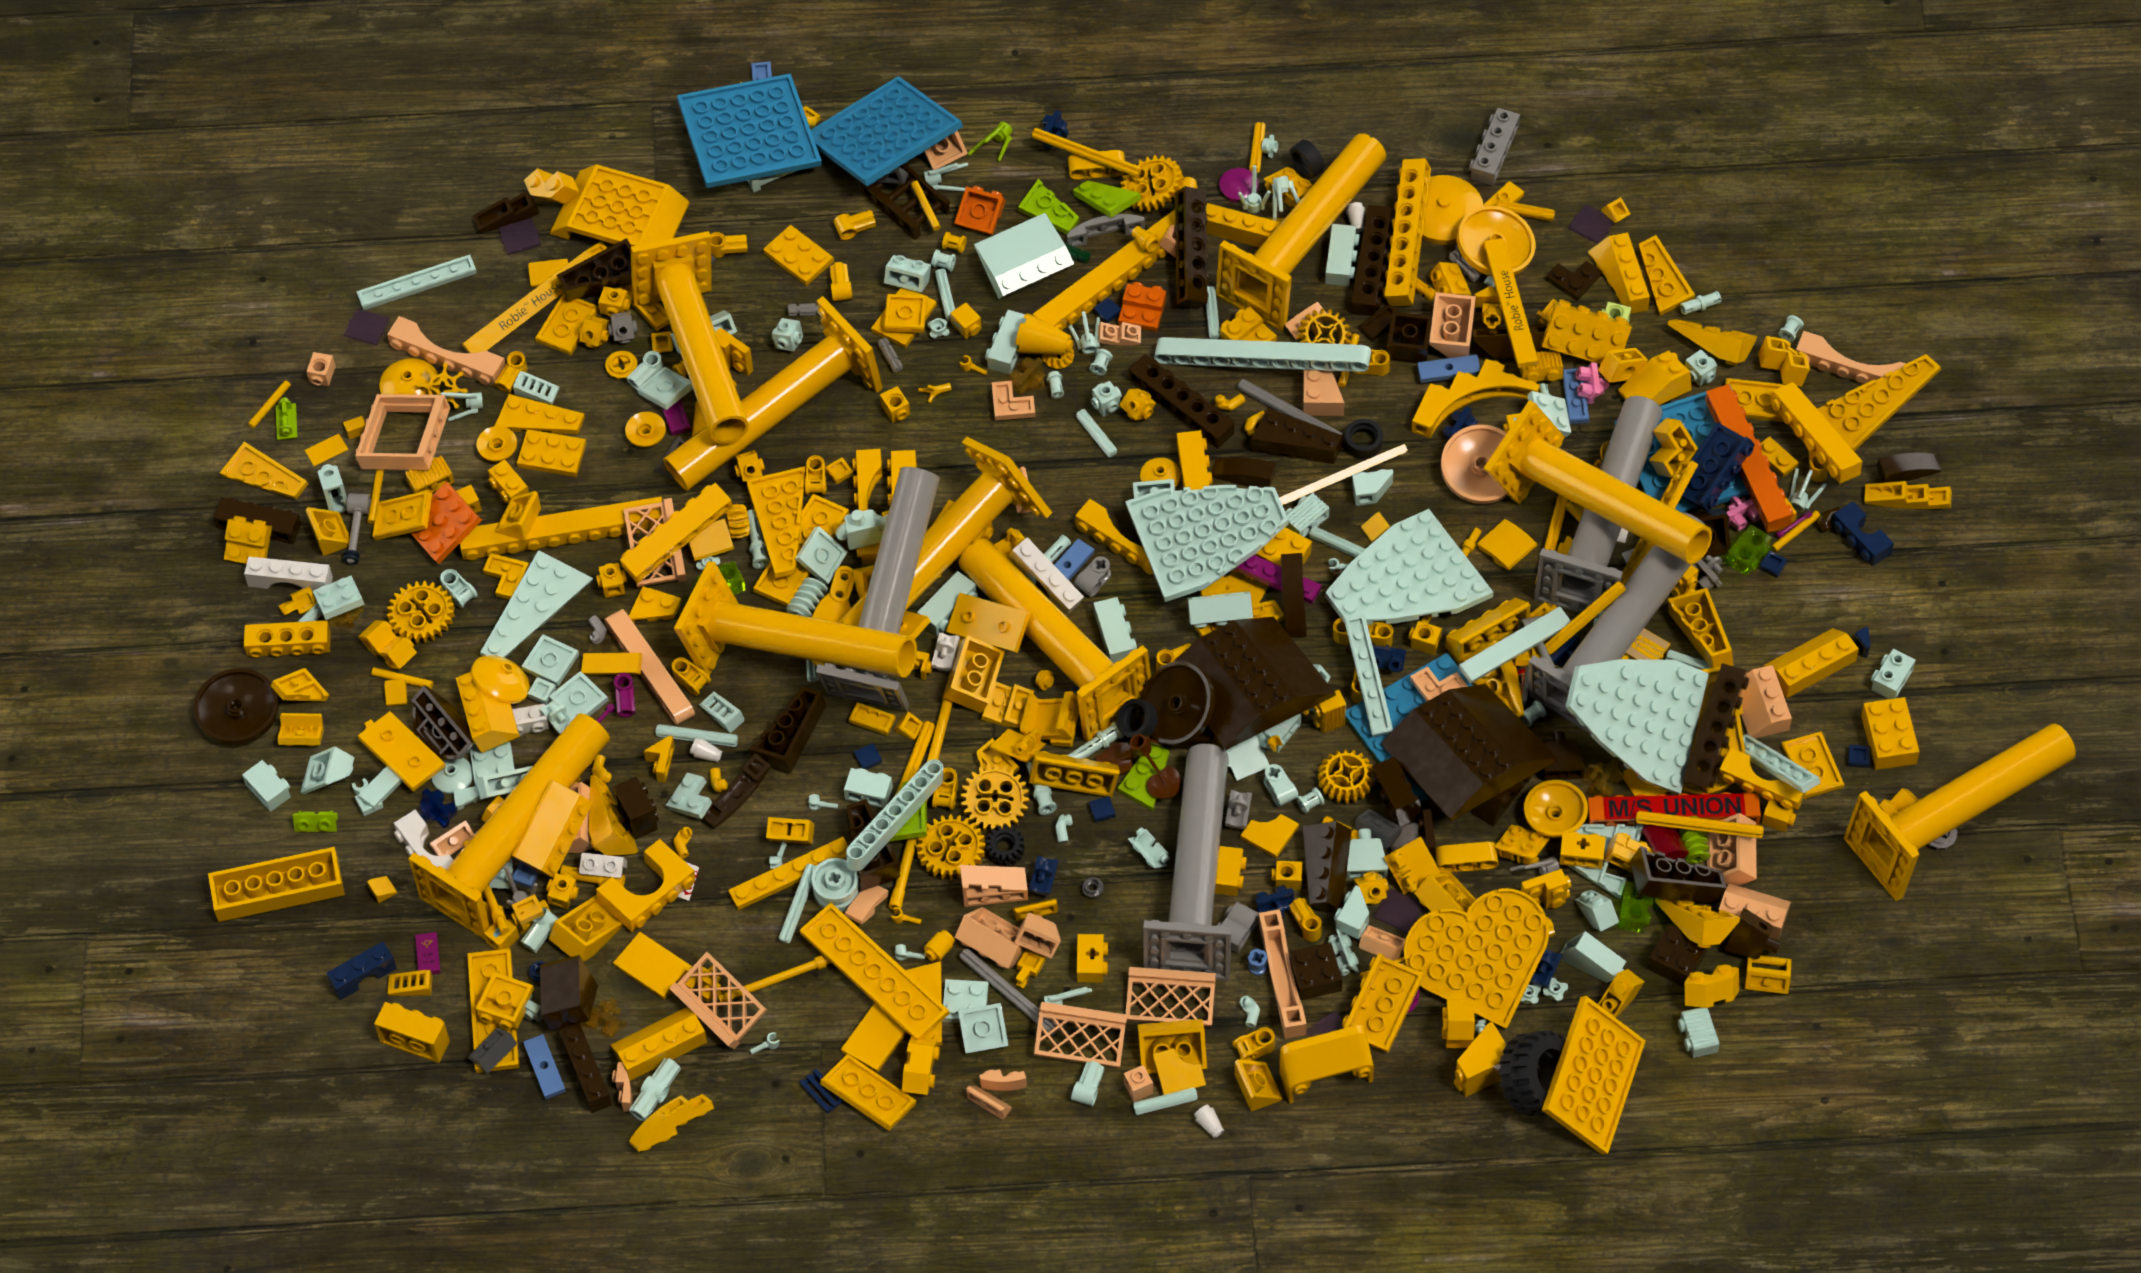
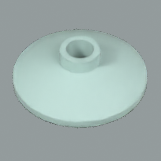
M464 758L442 760L445 763V768L432 777V782L439 791L454 794L453 790L467 788L471 784L473 768Z

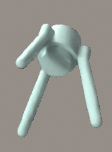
M955 163L936 170L924 171L925 180L935 190L965 192L966 188L938 185V183H942L941 174L967 167L968 163Z
M1253 165L1252 193L1247 196L1246 200L1241 192L1238 193L1243 209H1247L1250 213L1264 210L1265 203L1271 193L1268 190L1263 200L1256 193V165Z
M1288 176L1272 179L1273 218H1277V195L1279 211L1283 212L1282 193L1289 192L1288 188H1290L1296 203L1300 201L1294 188L1293 180L1289 181Z
M1083 311L1082 318L1085 334L1081 336V339L1078 338L1072 325L1068 324L1067 326L1077 343L1078 350H1082L1084 354L1096 352L1100 347L1098 343L1100 317L1096 318L1095 336H1093L1089 332L1086 312Z
M441 392L440 394L447 396L446 398L466 399V407H471L470 410L449 417L448 421L476 414L478 409L483 408L482 392Z
M1795 468L1788 501L1796 512H1803L1804 509L1809 510L1810 505L1827 485L1824 483L1808 500V494L1805 493L1813 471L1809 470L1801 490L1795 493L1799 471L1798 468Z
M1087 987L1078 988L1056 995L1044 996V1000L1047 1003L1063 1005V999L1090 993L1092 989Z

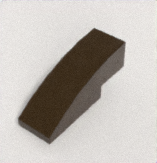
M526 191L511 200L505 197L474 214L473 217L478 230L485 232L519 223L540 212L534 198Z
M1903 453L1878 458L1877 470L1883 483L1899 479L1907 482L1941 472L1933 453Z
M1220 458L1215 462L1212 478L1246 487L1251 486V484L1270 487L1276 472V463L1252 458Z

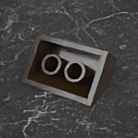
M1722 508L1711 509L1709 512L1689 513L1710 527L1712 531L1710 547L1702 558L1708 555L1717 556L1731 553L1728 517Z

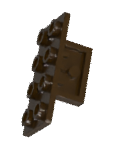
M1420 801L1422 817L1401 826L1402 831L1391 844V852L1421 836L1436 863V843L1431 809L1428 807V801ZM1386 804L1387 819L1398 825L1397 821L1391 820L1390 815L1388 813L1390 807L1388 804Z

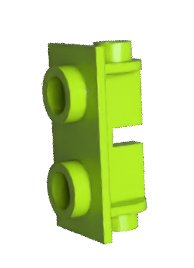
M281 398L278 403L279 405H276L277 440L298 438L296 403L291 404L288 398Z
M333 810L330 812H319L318 814H315V812L299 811L292 815L295 832H337L336 821L338 820V813H334Z

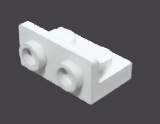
M545 703L512 709L520 736L524 733H539L549 729L547 716H544L540 711V708L545 706Z
M581 853L579 873L582 875L621 878L623 869L627 868V860L624 857Z

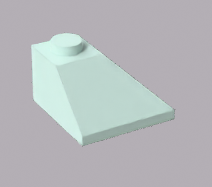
M335 746L310 756L300 793L303 795L350 776L353 771L355 757Z

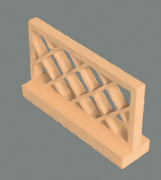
M672 498L664 499V502L623 509L630 549L635 548L634 544L637 546L638 542L633 539V535L637 530L648 537L661 524L662 520L664 523L669 520V517L674 513ZM661 509L662 515L657 521L648 516L652 510ZM638 513L643 517L636 525L630 521L629 514ZM645 519L654 523L649 532L640 527ZM681 549L670 557L671 563L666 560L652 572L653 574L649 579L642 580L637 584V587L678 580V582L687 581ZM664 565L672 568L673 575L663 576L659 571Z
M706 952L678 983L675 982L669 988L724 1043L733 1049L740 1044L739 1040L767 1011L709 952ZM709 959L713 963V973H702V965ZM725 975L728 978V987L717 988V976ZM713 976V988H702V977ZM691 977H698V989H690L686 985ZM728 990V1002L717 1003V991ZM732 990H741L743 992V1001L732 1002ZM713 991V1003H704L702 1001V992ZM748 1004H755L760 1009L754 1016H747ZM732 1005H743V1017H732ZM717 1006H728V1017L719 1018L717 1016ZM733 1020H743V1028L738 1034L732 1030Z
M1129 967L1126 1003L1127 1021L1161 1023L1191 1020L1189 1019L1190 1017L1196 1020L1197 1018L1194 1014L1203 1007L1208 1013V1021L1203 1020V1024L1205 1027H1212L1216 973ZM1133 984H1142L1147 990L1137 997L1132 991ZM1158 985L1164 986L1168 990L1160 999L1152 991ZM1179 987H1185L1190 992L1182 1000L1174 993ZM1200 989H1210V996L1203 1002L1195 994ZM1148 993L1156 999V1002L1149 1008L1141 1001ZM1169 995H1172L1178 1003L1169 1010L1162 1001ZM1193 996L1200 1005L1190 1011L1184 1002ZM1137 1002L1145 1010L1139 1016L1130 1015L1131 1007ZM1158 1004L1166 1011L1162 1017H1155L1151 1013V1010ZM1180 1006L1188 1013L1183 1019L1176 1018L1172 1013Z
M1041 1002L1038 1013L1034 1056L1080 1063L1095 1061L1102 1066L1120 1068L1125 1025L1127 1022L1126 1014ZM1043 1019L1052 1020L1057 1027L1047 1032L1042 1026ZM1068 1022L1074 1023L1078 1029L1070 1036L1062 1027ZM1088 1026H1095L1099 1034L1090 1039L1084 1029ZM1059 1029L1066 1039L1057 1045L1050 1035ZM1110 1029L1120 1030L1119 1038L1114 1042H1111L1105 1034ZM1081 1032L1088 1042L1078 1048L1072 1038ZM1100 1036H1103L1109 1044L1102 1051H1099L1093 1043ZM1047 1038L1054 1048L1050 1051L1039 1050L1040 1042ZM1067 1041L1076 1050L1070 1055L1064 1054L1059 1048ZM1089 1044L1097 1053L1092 1058L1085 1057L1081 1052ZM1112 1048L1117 1054L1116 1062L1107 1061L1103 1053Z

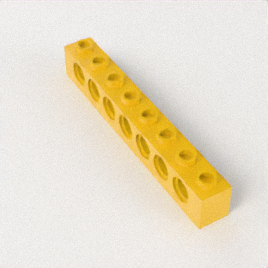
M1426 158L1403 159L1402 167L1399 169L1400 184L1397 185L1398 200L1394 205L1396 215L1392 220L1393 235L1390 236L1391 252L1388 253L1389 267L1385 272L1387 282L1386 287L1383 288V297L1391 306H1410L1414 303L1431 167Z

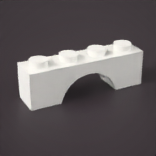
M1028 537L1012 550L1008 558L1022 573H1028L1037 579L1047 591L1050 601L1066 616L1080 605L1084 596Z
M248 557L244 573L248 587L266 589L274 583L286 582L302 588L309 586L313 592V590L321 586L331 584L333 579L330 566L327 564Z
M416 810L394 822L396 829L394 834L400 843L404 842L406 844L405 849L409 856L413 853L419 856L424 855L436 867L441 866L444 869L453 861L450 855L435 856L423 848L424 842L429 836L427 824Z

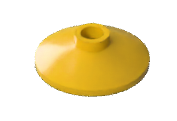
M653 412L635 414L628 420L625 427L628 440L639 447L656 445L663 439L666 432L664 420Z
M493 426L487 428L479 435L476 444L477 450L486 460L494 462L503 461L515 452L517 438L509 428Z
M1167 458L1151 459L1143 465L1140 471L1141 482L1174 479L1176 488L1181 479L1178 465Z

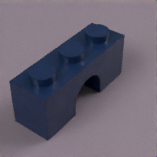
M1852 501L1834 513L1833 528L1837 533H1841L1846 538L1847 543L1860 553L1864 561H1868L1874 566L1892 554L1894 543L1881 529L1873 534L1862 532L1860 528L1865 525L1867 515Z
M382 941L327 972V976L333 990L339 999L342 1000L358 991V985L365 977L376 975L380 979L396 970L397 967L394 957Z

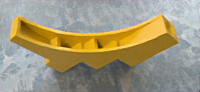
M1486 359L1478 377H1474L1470 373L1458 371L1450 389L1430 383L1412 420V432L1431 438L1443 420L1455 410L1467 404L1493 397H1516L1528 400L1527 395L1531 391L1539 392L1540 385L1532 380H1525L1514 374L1505 373V365L1498 361Z

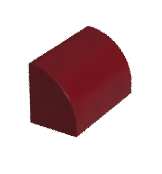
M1647 825L1642 829L1655 854L1657 851L1665 853V857L1675 860L1677 857L1684 859L1689 854L1675 828Z

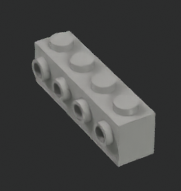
M1497 108L1495 115L1491 114L1488 123L1490 127L1488 130H1484L1482 136L1483 143L1478 145L1475 154L1477 157L1475 160L1472 159L1469 166V171H1472V180L1494 186L1518 130L1520 114Z

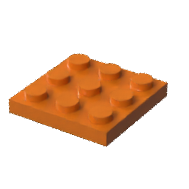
M446 481L432 495L427 529L411 532V534L428 554L440 564L482 519Z

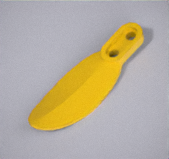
M841 566L836 570L829 593L820 601L811 618L838 622L851 609L849 597L855 581L852 568ZM810 660L816 666L818 664L824 665V662Z

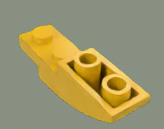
M703 1094L690 1100L681 1095L650 1115L635 1131L629 1143L640 1152L650 1149L659 1142L668 1141L672 1136L678 1134L676 1126L684 1125L695 1117L704 1116L708 1111L714 1109L713 1103Z

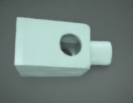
M326 464L318 471V476L328 509L340 513L347 511V496L338 467ZM334 489L338 490L339 495L336 497L331 495V491Z
M1370 829L1358 830L1359 839H1352L1350 841L1347 879L1363 877V874L1367 872H1378L1382 878H1387L1388 866L1383 858L1385 854L1381 839L1371 838Z

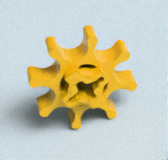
M443 363V372L438 375L432 373L430 367H427L426 371L431 375L430 382L427 384L417 383L418 388H427L429 395H433V391L440 395V390L433 387L441 386L442 383H445L447 388L452 389L444 390V392L468 393L466 388L460 389L456 385L457 380L464 376L463 372L460 371L454 377L447 374V363ZM448 380H451L453 385H450ZM454 397L446 398L447 402H451L455 409H459V405L454 401Z

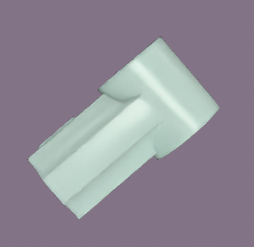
M656 351L647 352L643 357V362L627 377V382L634 389L637 390L638 387L663 368L660 354Z
M545 907L542 908L545 915L533 920L534 923L520 941L526 948L537 953L551 934L554 922L558 920Z
M1095 1061L1086 1062L1081 1078L1074 1086L1071 1100L1089 1106L1094 1105L1098 1094V1086L1104 1073L1102 1065Z

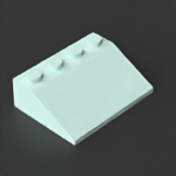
M1046 213L974 244L998 299L1061 272L1074 264L1066 245Z

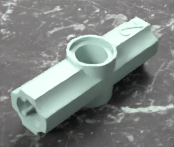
M664 1058L654 1074L646 1078L641 1087L640 1095L629 1109L636 1119L645 1121L656 1105L664 1101L669 1092L670 1084L681 1070L675 1061L670 1058Z

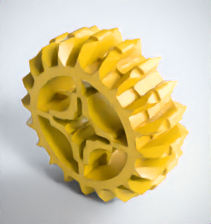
M1322 308L1319 313L1313 310L1312 315L1306 314V320L1302 319L1300 322L1302 326L1297 328L1300 334L1296 337L1302 340L1299 343L1336 344L1332 334L1337 330L1339 334L1338 344H1350L1351 341L1348 337L1351 336V332L1346 331L1349 329L1348 324L1343 325L1345 318L1338 319L1339 312L1333 316L1331 315V309L1326 314ZM1318 322H1327V323H1329V324H1331V325H1329V326H1324V325H1322L1321 323H1318ZM1310 326L1315 334L1313 341L1309 338L1308 331ZM1321 333H1322V335H1323V333H1325V334L1328 333V335H1327L1326 338H1325V337H1324V338L1321 337V338L1319 339Z
M1346 748L1343 753L1336 750L1335 756L1329 753L1328 759H1323L1322 765L1319 766V787L1323 788L1324 795L1329 794L1330 800L1336 797L1338 803L1341 800H1345V803L1348 804L1351 799L1356 803L1357 797L1364 799L1365 794H1369L1374 786L1370 775L1374 774L1372 764H1369L1368 758L1363 759L1362 753L1356 755L1355 750L1351 753H1348ZM1337 767H1339V770H1338V771L1334 772L1333 775H1330V773H1331L1334 769H1336ZM1363 777L1357 785H1353L1354 782L1359 781V778Z

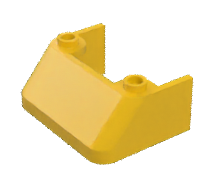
M1355 1025L1290 1042L1280 1048L1279 1074L1289 1104L1294 1103V1093L1303 1094L1307 1092L1311 1082L1352 1071L1354 1076H1359V1078L1367 1077L1369 1083L1373 1082L1374 1065L1367 1034L1362 1025Z

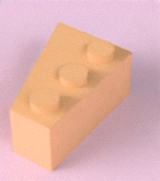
M1304 370L1303 412L1310 416H1344V400L1332 371Z
M960 865L964 907L1028 900L1025 868Z

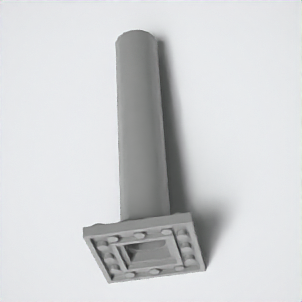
M1630 396L1625 399L1599 468L1634 488L1637 487L1655 437L1653 430L1659 425L1663 415L1661 407L1656 402L1642 396ZM1585 508L1568 555L1542 548L1539 556L1534 600L1547 602L1551 605L1555 604L1557 607L1581 613L1617 581L1621 582L1623 571L1607 567L1621 527Z
M915 467L900 468L860 617L859 627L899 634L940 478L932 472ZM818 664L816 674L827 694L908 711L909 702L897 679L887 677V674L844 666L843 669H837V666L833 664Z
M1681 512V513H1683V514H1685V515H1687V516H1689V517L1695 519L1696 521H1698V522L1704 524L1702 521H1700V520H1699L1698 518H1696L1695 516H1693V515H1691V514H1689V513ZM1654 545L1624 584L1626 591L1607 607L1562 669L1554 668L1542 657L1538 658L1535 655L1529 660V697L1539 701L1545 707L1592 734L1565 707L1575 666L1621 659L1691 564Z
M1198 744L1192 746L1187 752L1169 922L1144 920V968L1216 973V980L1230 981L1231 927L1223 925L1212 926L1229 761L1228 753L1217 745Z

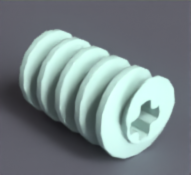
M805 578L791 599L790 604L787 605V613L811 617V612H814L815 606H818L820 603L819 599H823V593L828 591L827 586L817 579Z

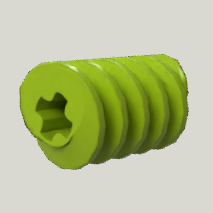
M1687 829L1679 830V835L1689 851V854L1684 858L1687 863L1696 864L1710 859L1711 854L1708 853L1709 846L1706 845L1708 839L1705 837L1707 832Z

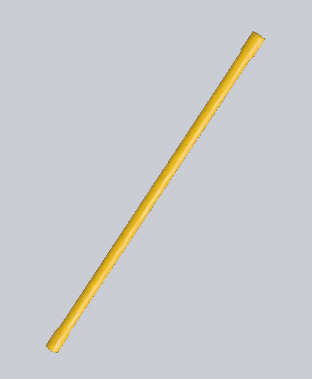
M960 636L959 645L963 641L964 637ZM945 698L942 701L927 762L932 759H939L953 704L952 701ZM917 838L906 840L900 864V877L896 879L888 906L892 910L895 907H902Z

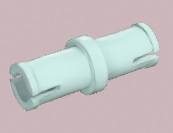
M1718 291L1705 296H1696L1693 300L1680 303V310L1683 315L1698 310L1704 311L1707 307L1720 304L1722 300L1718 299H1721Z

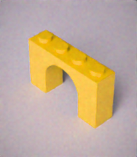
M661 839L644 851V862L663 880L661 887L657 891L649 895H636L626 890L613 877L596 889L597 901L631 932L636 928H641L647 919L652 915H657L667 903L676 900L682 891L691 888L695 882L694 869Z

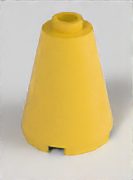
M1027 313L1024 315L1023 318H1026L1025 323H1020L1015 345H1018L1019 348L1016 349V352L1066 355L1067 352H1071L1074 343L1071 340V335L1032 314Z

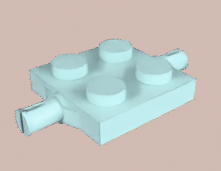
M1540 384V393L1531 391L1527 395L1528 401L1536 403L1557 429L1567 437L1571 434L1565 399L1550 395L1548 384Z

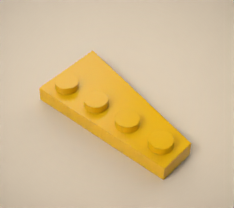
M243 442L220 472L222 477L297 500L308 485L305 479L246 442Z
M941 961L905 970L942 1003ZM942 1021L923 1038L937 1039V1046H941Z

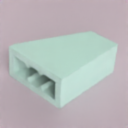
M1586 931L1568 940L1560 952L1562 954L1561 961L1606 983L1612 981L1617 973L1624 971L1623 966L1626 963L1623 958Z

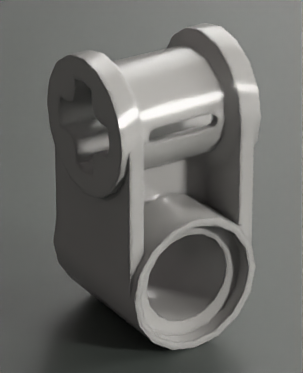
M1101 556L1096 557L1077 576L1074 585L1090 597L1096 595L1099 589L1111 577L1109 560Z

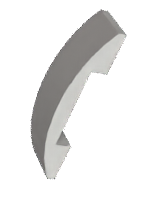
M1117 214L1112 218L1107 215L1097 217L1072 229L1067 234V244L1074 247L1087 245L1088 237L1123 229L1126 236L1131 235L1132 230L1136 226H1140L1145 230V219L1142 216L1132 214Z

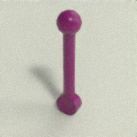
M1807 511L1790 526L1783 530H1778L1776 536L1778 538L1783 537L1787 531L1803 520L1810 518L1813 515L1812 512Z
M614 704L607 705V710L596 720L598 723L609 713L615 711Z

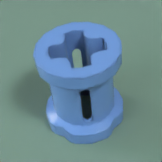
M1260 949L1252 950L1248 956V970L1251 974L1259 976L1267 970V954Z

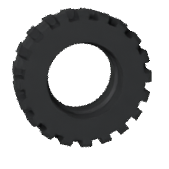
M1545 1030L1518 1034L1508 1042V1045L1502 1051L1504 1055L1500 1057L1499 1061L1501 1064V1068H1499V1075H1501L1500 1086L1504 1089L1503 1094L1505 1098L1510 1100L1509 1104L1521 1114L1527 1116L1547 1115L1542 1111L1566 1041L1565 1038L1556 1032ZM1538 1064L1541 1070V1084L1539 1082L1537 1074Z

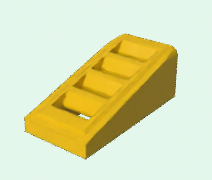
M431 970L390 974L388 996H431L433 978ZM395 981H399V988L394 989ZM403 981H407V987L403 988ZM412 981H415V986H411Z

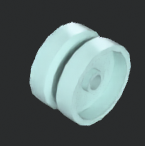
M840 858L826 859L819 863L813 871L811 880L814 899L818 906L824 909L831 902L841 912H846L849 905L860 893L857 871L850 870L847 866V860Z

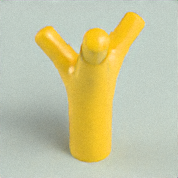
M950 383L938 386L928 385L927 388L918 389L919 392L930 393L928 403H931L938 394L952 390Z

